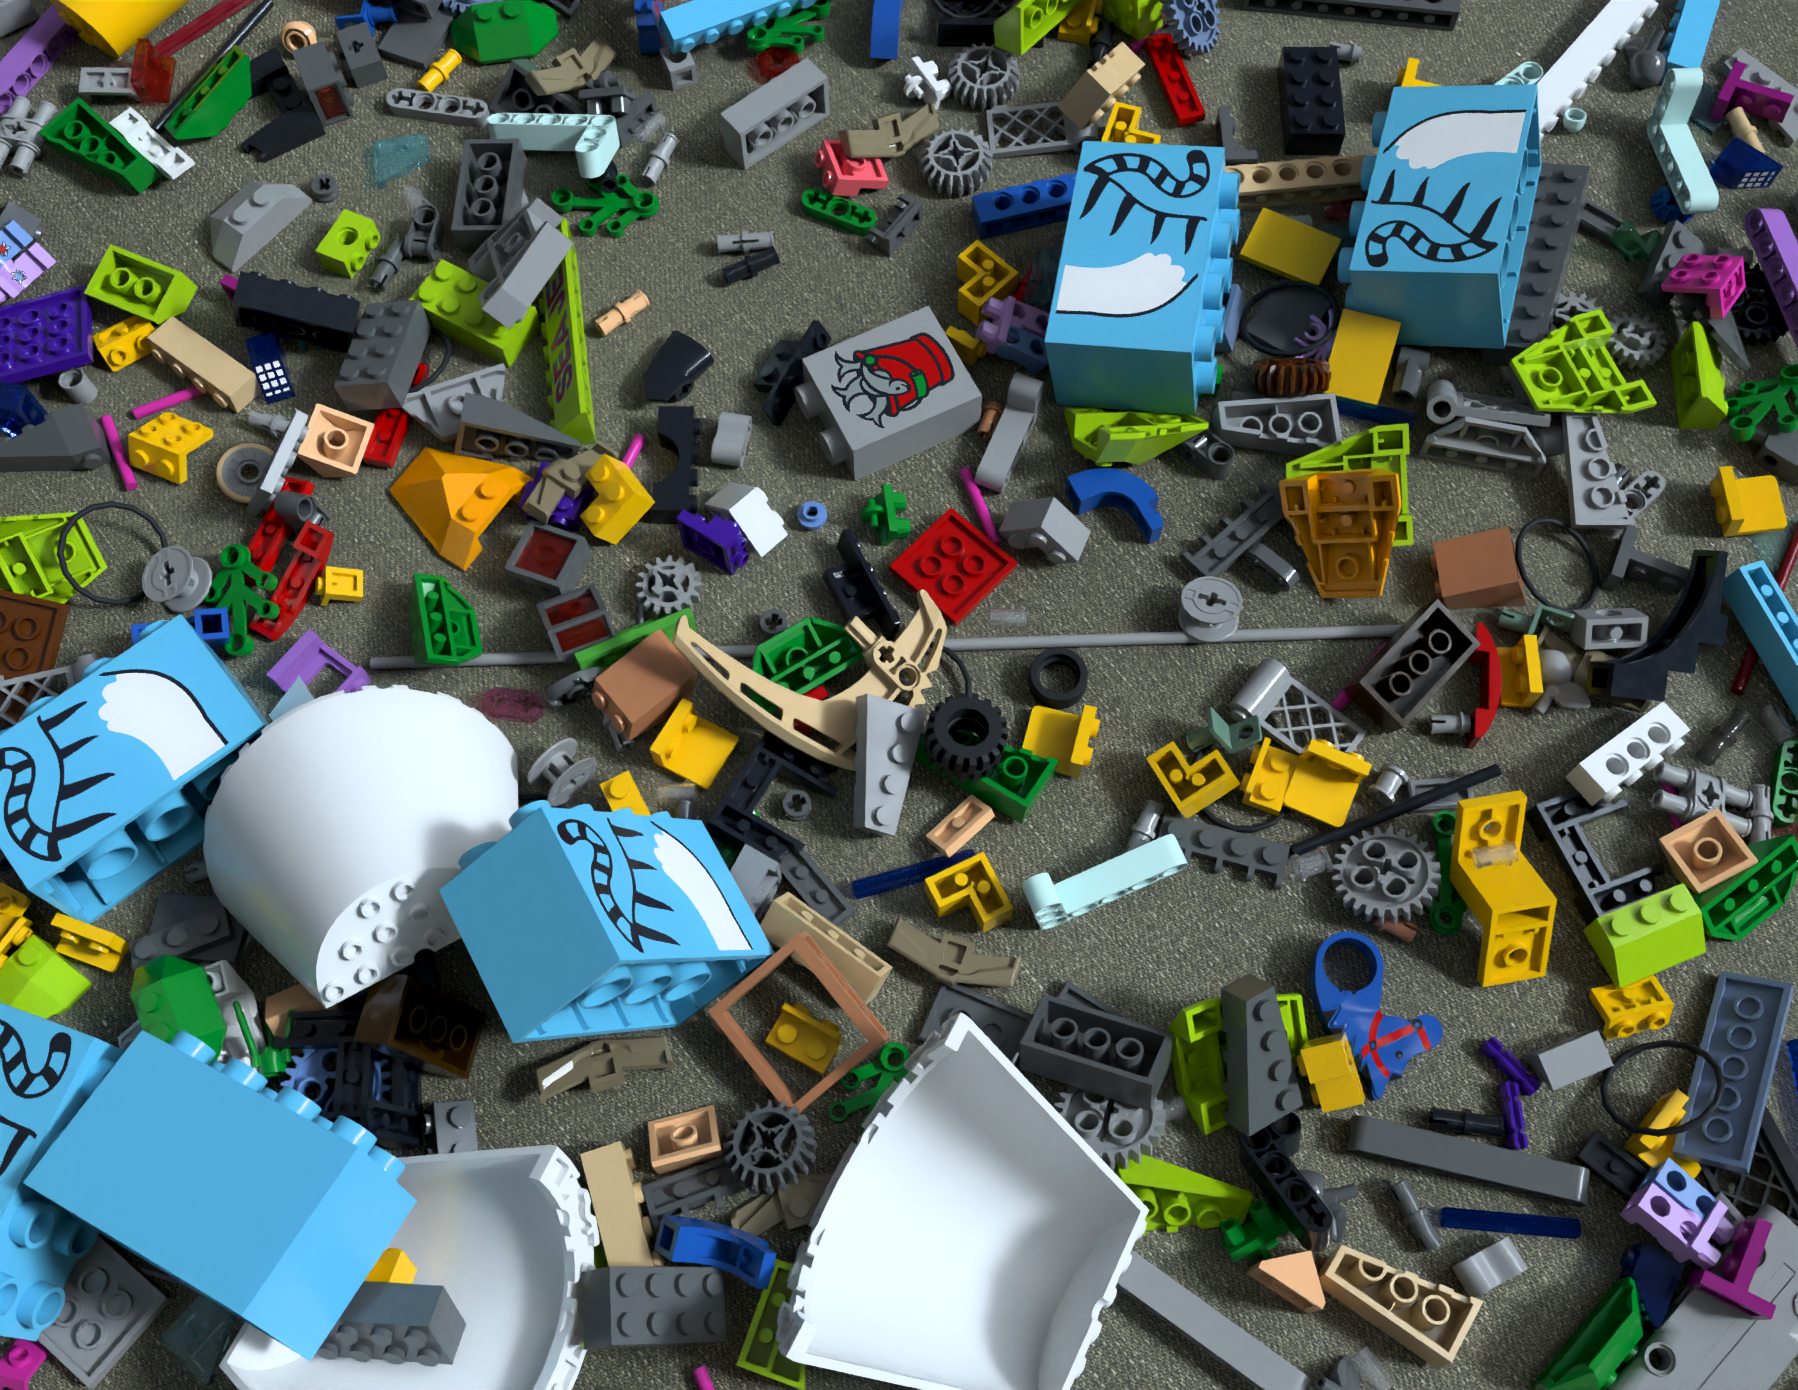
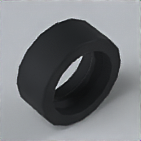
M1055 647L1044 650L1036 656L1030 667L1028 685L1032 696L1038 703L1047 708L1057 710L1070 708L1078 703L1085 693L1088 680L1086 663L1079 654L1067 648ZM1051 664L1066 665L1076 675L1075 686L1066 693L1050 692L1042 686L1040 681V673L1043 668Z

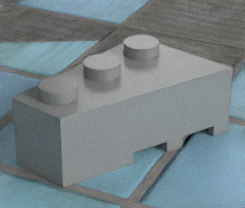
M745 843L730 873L758 922L783 883L780 865L777 861Z

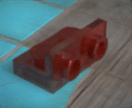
M149 38L137 40L130 82L142 103H168L170 101L176 61L173 57H160L158 51L153 48Z

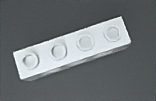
M1662 702L1580 762L1565 778L1591 806L1602 798L1607 803L1622 791L1619 787L1622 783L1629 787L1643 775L1640 771L1642 768L1645 767L1650 771L1664 760L1661 756L1662 753L1666 751L1670 756L1685 743L1681 738L1690 729Z

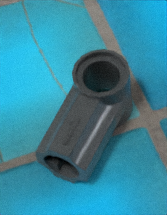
M1405 346L1400 347L1393 371H1396L1389 396L1395 403L1401 405L1414 403L1421 378H1423L1428 365L1430 353Z

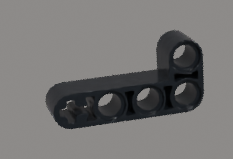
M1290 1112L1251 1136L1241 1132L1240 1160L1242 1165L1305 1249L1311 1250V1252L1326 1250L1331 1244L1333 1216L1289 1158L1297 1153L1300 1148L1301 1121L1295 1113ZM1295 1199L1299 1200V1202H1293L1291 1200Z

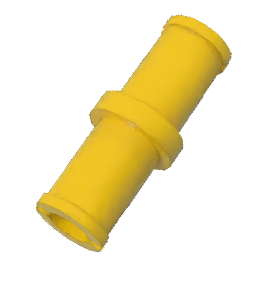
M448 49L438 62H433L429 66V71L415 83L417 90L432 92L440 83H445L449 79V74L462 63L460 54L454 49Z

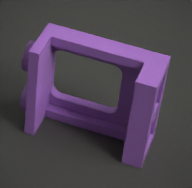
M310 629L266 674L273 684L284 693L288 691L298 676L307 686L326 666H332L347 677L335 692L344 690L346 694L361 691L362 686H369L372 682L361 666H354L324 644L320 637Z

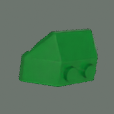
M506 0L471 5L450 23L454 50L463 53L481 65L534 58L552 40L559 36L555 9L531 0Z
M235 44L211 65L179 102L171 115V119L165 123L164 127L177 140L217 136L220 131L227 128L232 117L246 106L248 99L252 96L250 58Z
M414 573L408 621L415 663L458 666L480 657L483 650L475 609L458 591L450 586V582L444 576Z
M807 616L755 646L751 670L780 686L802 695L863 659L864 656L861 654L863 649L843 629L845 626ZM747 687L753 702L765 711L772 713L779 709V707Z
M1786 834L1747 845L1757 858V864L1700 894L1694 892L1695 902L1702 912L1703 927L1708 936L1740 941L1786 903L1798 874V843L1794 835Z
M164 954L136 968L130 997L142 1030L168 1044L179 1030H183L216 1052L213 1059L218 1060L227 1032V1026L205 967L169 954Z
M1630 1276L1616 1280L1532 1383L1531 1386L1535 1390H1606L1612 1385L1618 1376L1615 1370L1622 1361L1627 1363L1637 1354L1639 1347L1636 1344L1643 1336L1636 1282Z

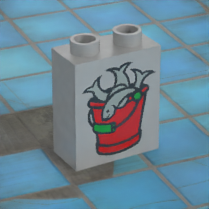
M929 306L802 359L804 383L794 387L797 403L807 420L816 416L820 417L826 430L819 433V439L828 461L832 466L845 462L855 481L971 431L980 425L982 394Z

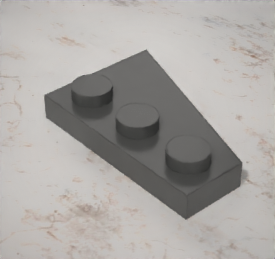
M1678 220L1668 222L1637 294L1655 309L1665 307L1675 295L1673 292L1662 291L1661 285L1663 281L1657 274L1662 270L1675 267L1683 255L1691 253L1711 255L1713 250Z

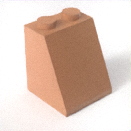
M1508 526L1433 543L1435 554L1430 555V562L1433 572H1438L1439 581L1434 582L1438 600L1443 599L1447 609L1527 605L1523 582L1515 560V544Z
M658 629L595 678L592 700L598 709H603L608 715L614 729L619 733L622 732L629 741L668 720L682 698L691 701L698 672L673 646L664 632Z

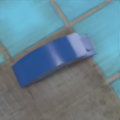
M874 0L870 58H898L901 14L905 0Z
M1093 468L1067 477L1065 493L1078 515L1101 506L1117 507L1127 512L1134 519L1148 544L1160 539L1164 524L1160 513L1156 510L1159 497L1145 481L1129 472L1114 468Z
M227 607L195 609L194 615L186 618L212 650L227 645L230 642ZM152 623L131 624L133 646L138 643L140 633Z
M662 1215L654 1250L671 1262L698 1263L720 1268L738 1276L756 1289H768L770 1278L775 1268L776 1253L768 1248V1241L758 1236L711 1221Z

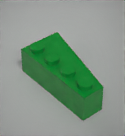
M80 97L74 100L38 132L55 152L139 194L160 177L159 173L147 159Z
M925 730L919 739L914 759L935 771V763L929 764L927 760L928 753L924 751ZM956 730L949 734L955 742L964 746H975L982 742L979 736L973 735V732L969 730ZM1005 746L999 766L996 770L992 769V773L985 778L981 774L979 781L973 782L971 778H967L966 783L959 782V778L953 776V779L950 781L1022 824L1054 777L1059 760L1049 756L1045 759L1033 755V751L1022 747L1018 750ZM944 771L940 773L941 776L946 777Z

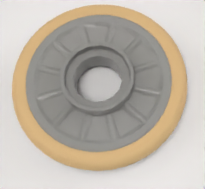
M243 443L227 450L220 458L216 468V478L221 490L231 499L249 504L274 451L257 443ZM247 467H255L258 469L259 474L256 478L249 480L243 478L242 471Z

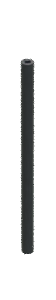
M263 0L152 124L151 128L156 133L161 134L165 129V123L171 119V115L179 102L211 65L224 53L228 52L233 45L239 46L274 7V3L271 0Z
M1493 764L1343 824L1341 827L1333 828L1290 846V852L1296 858L1501 775V770L1497 764Z

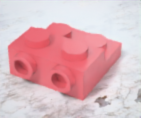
M823 139L820 149L816 151L815 165L822 168L823 186L829 188L832 195L857 196L860 188L886 189L889 180L880 158H850L843 152L841 142L837 139Z

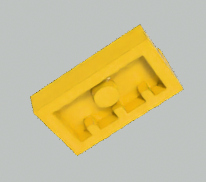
M1084 0L1061 20L1058 39L1089 45L1091 34L1097 33L1099 18L1096 17V13H1102L1103 0Z
M133 315L92 337L97 349L111 370L116 372L151 354L153 348L147 337L156 329L151 321Z
M1523 635L1514 647L1496 648L1500 660L1502 678L1500 705L1503 707H1532L1543 694L1537 635Z
M1265 737L1262 747L1255 745L1249 763L1255 764L1252 774L1245 772L1239 790L1245 792L1241 803L1278 816L1300 756L1269 746L1271 739Z
M57 912L51 922V925L61 930L59 935L61 940L56 947L58 953L110 973L117 971L129 949V943L118 935Z
M1654 975L1618 990L1614 983L1592 988L1589 994L1591 1002L1605 1022L1603 1035L1607 1040L1617 1037L1626 1038L1633 1033L1649 1029L1658 1030L1669 1023L1674 1005Z
M784 1002L781 1007L782 1013L766 1038L765 1043L824 1076L843 1043V1036L839 1033L840 1028L827 1019L819 1022L810 1017L811 1011L798 1003H794L791 1006Z

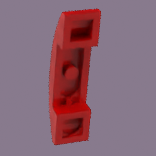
M306 520L293 544V547L298 550L270 599L271 602L279 606V615L274 620L269 621L260 617L256 612L249 625L250 628L274 641H277L306 605L315 589L317 577H321L331 551L334 533ZM270 607L267 608L266 614L269 613Z
M1477 623L1471 631V634L1481 643L1468 657V663L1480 664V708H1475L1470 715L1471 730L1470 733H1467V749H1473L1489 729L1496 715L1501 695L1500 660L1494 641L1484 623Z

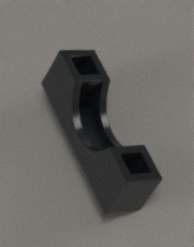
M659 406L657 433L660 445L672 451L679 458V462L669 477L654 483L653 500L655 503L652 505V511L656 524H678L676 518L683 509L691 514L697 513L698 501L697 495H693V489L699 486V471L695 469V461H700V444L696 443V435H701L702 422L701 418H696L694 406Z

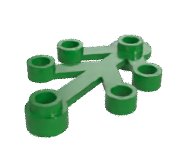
M830 0L815 2L806 10L789 19L787 17L791 12L784 17L777 16L774 27L768 30L766 28L771 25V19H768L762 25L751 28L745 38L746 46L755 52H762L770 46L788 47L789 51L795 54L803 52L804 39L801 36H809V40L812 42H821L825 38L824 27L821 25L800 26V24L813 17L816 19L826 18L830 12ZM780 35H799V36H792V37H790V38H789V37H778V36H780Z
M618 174L616 176L618 184L625 182L624 185H618L616 191L618 193H626L630 199H621L615 192L606 193L602 191L598 177L586 178V183L591 192H598L603 198L574 197L572 191L565 187L554 190L551 195L553 206L560 213H569L573 208L601 209L591 217L580 221L579 228L584 237L594 236L597 233L598 225L618 211L626 210L625 214L618 219L610 220L606 226L608 235L611 238H620L624 235V228L639 217L650 218L654 216L660 208L659 200L653 193L649 191L640 192L630 183L629 177L625 174ZM587 226H592L590 229H584Z
M1798 364L1783 367L1779 375L1774 378L1755 382H1743L1739 386L1740 398L1724 400L1728 403L1727 416L1733 417L1729 422V431L1734 440L1739 442L1750 440L1756 432V425L1773 408H1775L1778 415L1779 431L1790 433L1797 429L1798 417L1792 414L1785 396L1790 391L1793 393L1796 399L1795 413L1798 414ZM1775 388L1773 391L1759 394L1761 390ZM1758 405L1749 415H1739L1742 412V408Z
M230 544L220 554V561L223 567L212 581L210 590L204 600L217 605L216 608L227 607L228 612L233 608L234 631L230 633V642L224 646L229 654L245 657L254 650L253 639L247 634L246 602L257 610L260 617L269 621L277 618L279 606L269 600H264L246 586L244 573L256 580L255 583L258 588L267 592L273 591L276 588L278 580L275 575L262 571L250 562L251 552L246 546ZM231 578V587L225 594L222 588ZM269 578L268 583L264 585L265 580ZM270 607L269 613L266 614L267 608Z
M1450 811L1438 812L1430 823L1432 833L1437 836V862H1440L1439 874H1441V885H1437L1438 901L1432 896V906L1423 905L1429 912L1428 921L1431 928L1441 935H1452L1457 932L1462 925L1461 914L1468 908L1462 897L1452 903V890L1455 887L1449 880L1451 866V837L1455 831L1456 815ZM1438 823H1444L1448 831H1442L1438 827ZM1440 915H1445L1446 917H1448V925L1443 924L1440 921Z
M888 1043L880 1049L877 1060L856 1070L852 1069L841 1079V1084L849 1092L856 1091L860 1087L861 1082L879 1074H881V1077L876 1087L844 1102L836 1101L832 1103L829 1107L830 1119L837 1124L844 1123L850 1114L870 1105L867 1117L886 1087L889 1088L894 1079L899 1083L907 1075L908 1072L904 1068V1063L910 1057L908 1049L900 1043ZM891 1055H897L901 1061L898 1065L892 1066L888 1063V1058ZM848 1075H854L858 1080L855 1085L848 1086L845 1083V1078ZM836 1107H843L846 1113L842 1118L834 1117L833 1110ZM861 1128L859 1136L862 1135L865 1128Z

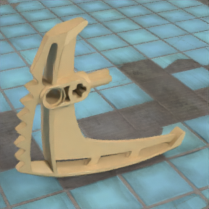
M923 589L916 593L919 604L918 610L894 642L886 640L882 635L876 636L857 616H854L843 629L863 649L861 654L864 656L865 662L870 669L849 688L823 701L791 691L747 668L689 628L686 615L679 617L677 620L672 644L719 692L764 729L790 746L817 760L842 769L856 771L854 769L856 752L849 749L857 741V737H855V724H857L856 697L868 693L893 701L900 692L907 691L909 697L905 703L906 706L915 708L917 704L926 703L921 690L932 687L926 674L938 669L947 626L941 611ZM937 631V636L932 651L929 655V658L925 666L923 667L922 671H920L917 665L924 656ZM691 642L696 644L727 671L728 680L705 660L691 645ZM880 650L885 651V654L883 655L885 661H880L879 659L881 656ZM901 670L906 671L909 677L906 686L899 681ZM740 684H745L754 692L782 710L781 719L775 718L745 696L740 690ZM793 720L801 721L840 743V745L833 750L820 745L794 730Z

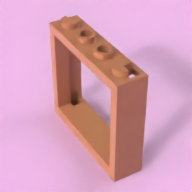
M807 931L795 935L708 1010V1013L712 1016L711 1023L720 1034H726L733 1043L732 1050L735 1055L743 1062H748L754 1070L753 1076L758 1084L763 1088H768L774 1095L775 1105L778 1106L783 1100L786 1103L785 1111L796 1106L799 1109L798 1114H801L891 1037ZM795 951L868 1040L799 1100L727 1011Z

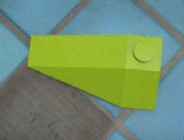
M33 934L7 959L0 969V1002L47 1019L55 1014L60 1015L69 1010L94 984L62 954L58 953L55 947Z
M1141 1154V1164H1137L1130 1159L1128 1160V1169H1125L1118 1162L1115 1163L1113 1171L1149 1209L1145 1218L1147 1225L1142 1236H1146V1231L1165 1228L1167 1233L1178 1232V1227L1198 1225L1201 1229L1220 1227V1222L1236 1216L1240 1224H1243L1254 1197L1252 1192L1144 1154Z

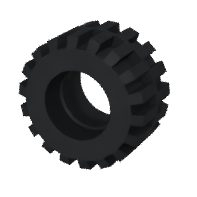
M959 693L958 698L955 699L951 695L946 697L945 704L940 701L935 705V710L931 711L927 722L924 751L928 753L927 760L929 764L935 763L934 770L940 774L944 771L946 773L945 778L952 780L954 776L959 778V782L966 783L967 778H971L973 782L979 781L981 774L986 778L991 775L992 769H997L1003 757L1008 729L1006 728V718L1000 717L1001 709L998 706L991 707V700L985 698L982 701L977 694H972V697H966V693ZM956 730H969L977 734L982 742L975 746H964L955 742L949 734Z

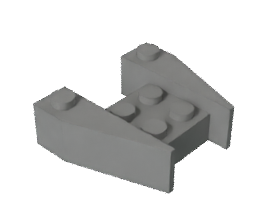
M537 196L486 239L468 259L471 273L489 283L478 296L481 308L508 329L514 323H519L523 320L527 309L574 244L556 229L563 221V217Z

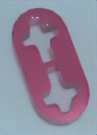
M494 687L488 690L483 697V705L491 717L497 719L533 723L539 720L544 712V706L539 696L530 691ZM499 697H502L506 704H499L498 708H495L492 702H497ZM529 702H532L535 708H530L528 713H525L521 706H528Z

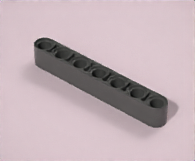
M1351 1116L1346 1151L1353 1155L1576 1207H1585L1587 1205L1590 1170L1585 1167L1372 1117Z

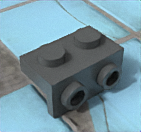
M474 1100L433 1103L424 1110V1114L421 1115L420 1130L422 1135L426 1137V1148L423 1155L478 1151Z

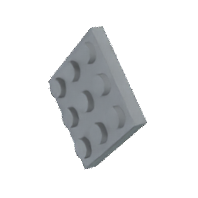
M297 410L275 447L246 508V513L257 517L261 509L267 511L276 495L278 496L285 482L283 477H285L298 454L296 452L309 431L310 427L305 425L309 415Z
M99 1233L90 1251L77 1259L63 1287L65 1303L61 1313L48 1328L41 1331L37 1340L88 1388H95L172 1298Z

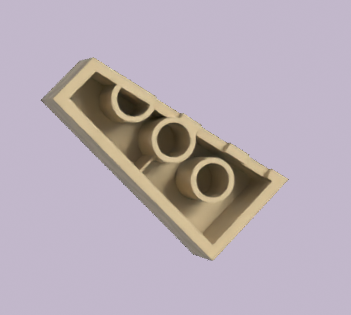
M1122 41L1108 55L1106 54L1083 74L1057 107L1081 130L1089 122L1094 125L1104 112L1106 113L1114 105L1115 101H1119L1129 88L1131 89L1142 77L1139 71L1145 66V63Z
M1344 1245L1339 1246L1329 1254L1318 1273L1321 1288L1436 1369L1452 1363L1484 1302L1472 1296L1466 1297L1456 1293L1454 1289L1442 1284L1436 1285L1418 1278L1419 1275L1407 1270L1401 1271L1388 1266L1384 1261Z

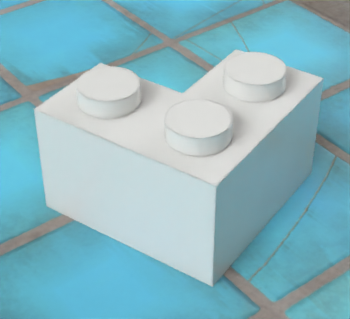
M729 482L704 503L713 517L717 515L723 520L730 519L740 527L742 536L747 539L745 549L752 555L763 557L788 535L782 527L784 521L778 513L769 508L766 503L768 501L767 496L758 487Z

